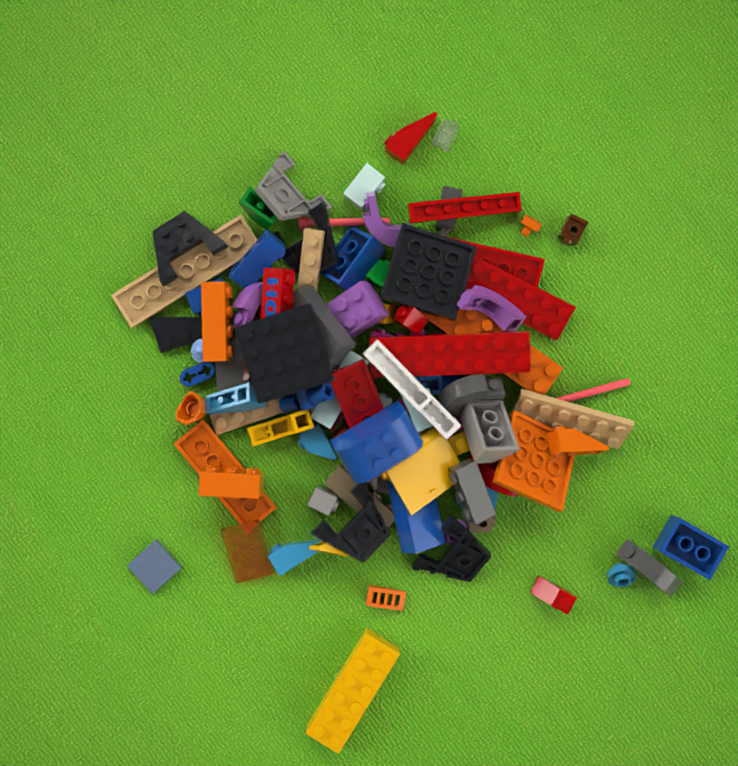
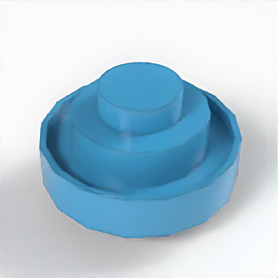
M622 563L614 565L607 572L609 584L616 587H626L633 583L637 577L632 566Z

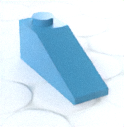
M252 383L242 384L206 395V414L252 411L265 407V402L258 404Z
M316 539L288 542L283 545L278 543L270 548L271 552L268 554V558L281 576L317 553L318 551L310 550L309 546L322 541Z

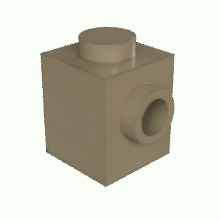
M495 516L476 525L467 521L469 531L471 533L493 532V527L496 526Z

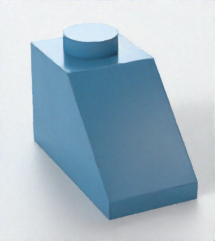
M320 423L315 425L314 428L299 434L300 438L297 440L302 450L306 448L309 453L332 460L337 458Z

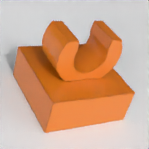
M524 214L521 223L525 226L521 230V234L528 237L532 229L538 232L542 224L529 215Z

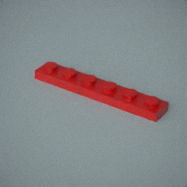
M520 192L407 204L410 224L522 211Z

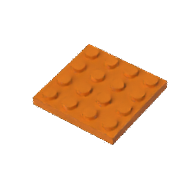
M516 410L511 411L509 421L520 450L498 460L493 483L557 512L563 511L575 455L550 456L547 433L554 431V429Z

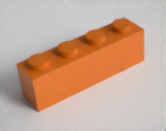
M224 281L201 282L203 362H231V357L234 356V348L231 345L234 331L230 319L233 317V308L230 306L233 290L230 283Z

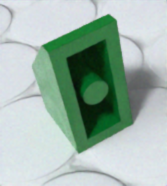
M249 186L239 204L251 220L267 230L277 217L255 190Z
M379 259L366 275V281L372 282L380 291H382L390 262Z

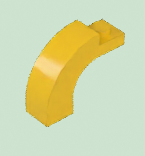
M309 409L246 429L252 447L314 428Z

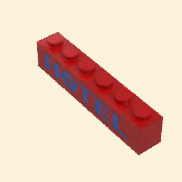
M264 268L260 319L292 309L295 270Z

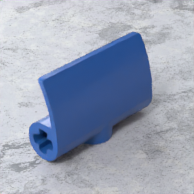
M330 382L282 397L279 401V406L285 414L299 410L303 411L332 400L334 390Z

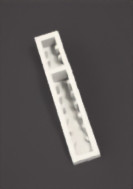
M379 340L374 342L363 353L446 439L461 427L460 423Z

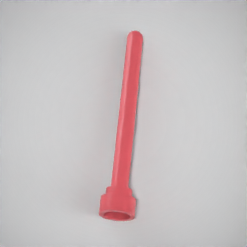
M299 217V231H304L305 228L317 227L310 217ZM364 218L329 219L331 226H366ZM382 218L385 222L390 224L389 218Z
M628 378L556 399L572 402L628 386L631 382Z

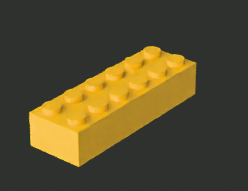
M366 628L308 722L305 734L339 754L399 657V647Z

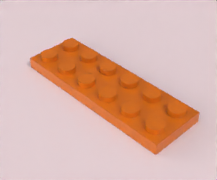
M205 419L174 443L175 447L199 475L200 471L206 469L209 465H220L221 469H226L228 466H238L240 470H245V467L220 437L216 435ZM264 490L263 495L259 499L218 497L246 532H249L277 508Z

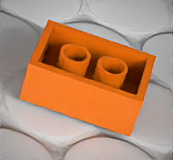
M209 465V467L200 471L198 496L259 499L263 495L264 471H259V468L256 467L240 470L238 466H228L226 469H221L220 465Z

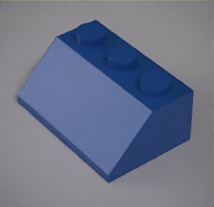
M350 226L336 246L339 262L320 274L342 290L347 291L358 282L364 281L366 275L381 258L386 248L373 236Z

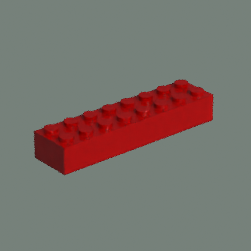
M529 331L372 336L369 338L370 346L379 340L413 376L531 372ZM370 361L371 378L385 377Z

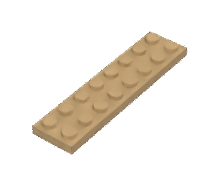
M242 214L213 231L214 234L225 241L228 246L226 249L213 256L205 242H202L173 260L171 265L179 278L164 287L160 283L157 266L111 295L131 328L138 326L149 319V317L154 316L186 296L185 292L200 287L201 282H208L231 268L257 241V238Z

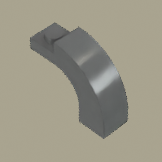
M477 374L458 379L447 385L440 392L437 401L452 416H459L461 409L470 402L481 399H503L505 390L502 378H485L484 374Z
M628 539L616 553L670 597L673 596L683 583L671 571Z

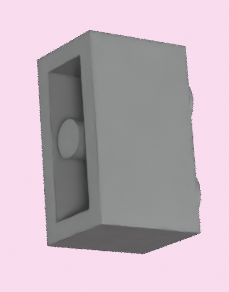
M317 484L307 506L329 516L331 511L335 512L340 500L337 499L338 495L332 490Z

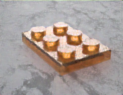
M259 519L221 529L236 583L273 574V567L268 558L269 553Z

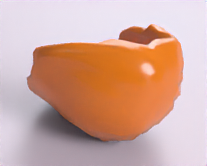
M189 391L185 394L183 401L175 412L176 420L186 425L196 423L206 414V402L194 391Z

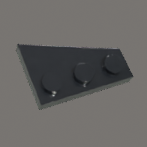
M149 317L160 353H165L202 339V317Z

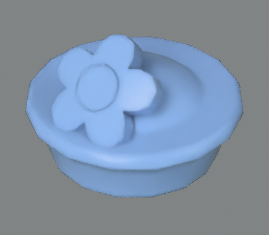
M198 339L191 347V354L195 361L201 363L203 362L202 339Z

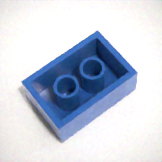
M671 514L653 548L711 580L729 546Z

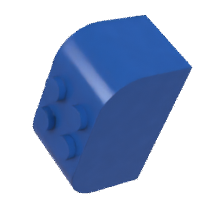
M398 400L330 440L355 483H364L372 480L415 454L423 445L422 438L405 408Z

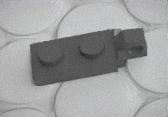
M443 186L440 200L461 198L462 190ZM456 219L436 221V229H440L439 235L448 236L449 231L453 232Z

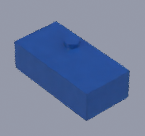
M387 480L402 553L416 554L445 544L437 499H433L413 515H410L393 484Z

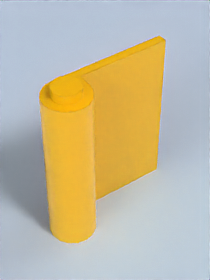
M434 426L420 435L423 445L415 454L380 474L383 480L387 479L393 484L410 515H413L453 486L449 480L450 473L448 468L460 463L448 440Z

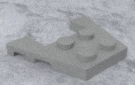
M282 151L255 189L258 196L280 221L310 216L308 211L322 202H325L327 212L332 208L322 194L308 202L288 179L284 172L293 168L295 163L285 151Z

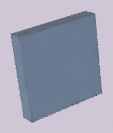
M157 539L127 565L152 594L182 568Z

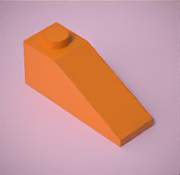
M558 426L553 428L554 431L547 433L550 456L593 455L609 450V446L574 428L565 429V426Z

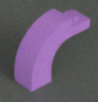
M374 191L367 192V199H364L366 211L370 210V212L362 214L368 230L383 244L395 247L402 224L392 225L385 222L379 215Z
M263 282L247 286L237 296L232 306L238 309V313L234 318L233 329L236 326L253 321L255 313L262 302Z
M474 285L472 289H467L457 303L461 310H475L487 315L503 331L507 332L516 331L526 318L506 298L478 285Z

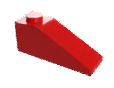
M433 112L396 131L394 136L390 135L384 143L386 145L385 152L404 165L434 124L438 114Z

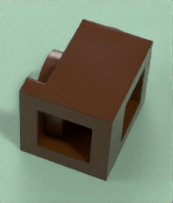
M570 214L558 238L565 245H576L589 222L574 214ZM571 227L576 229L575 234L570 231Z

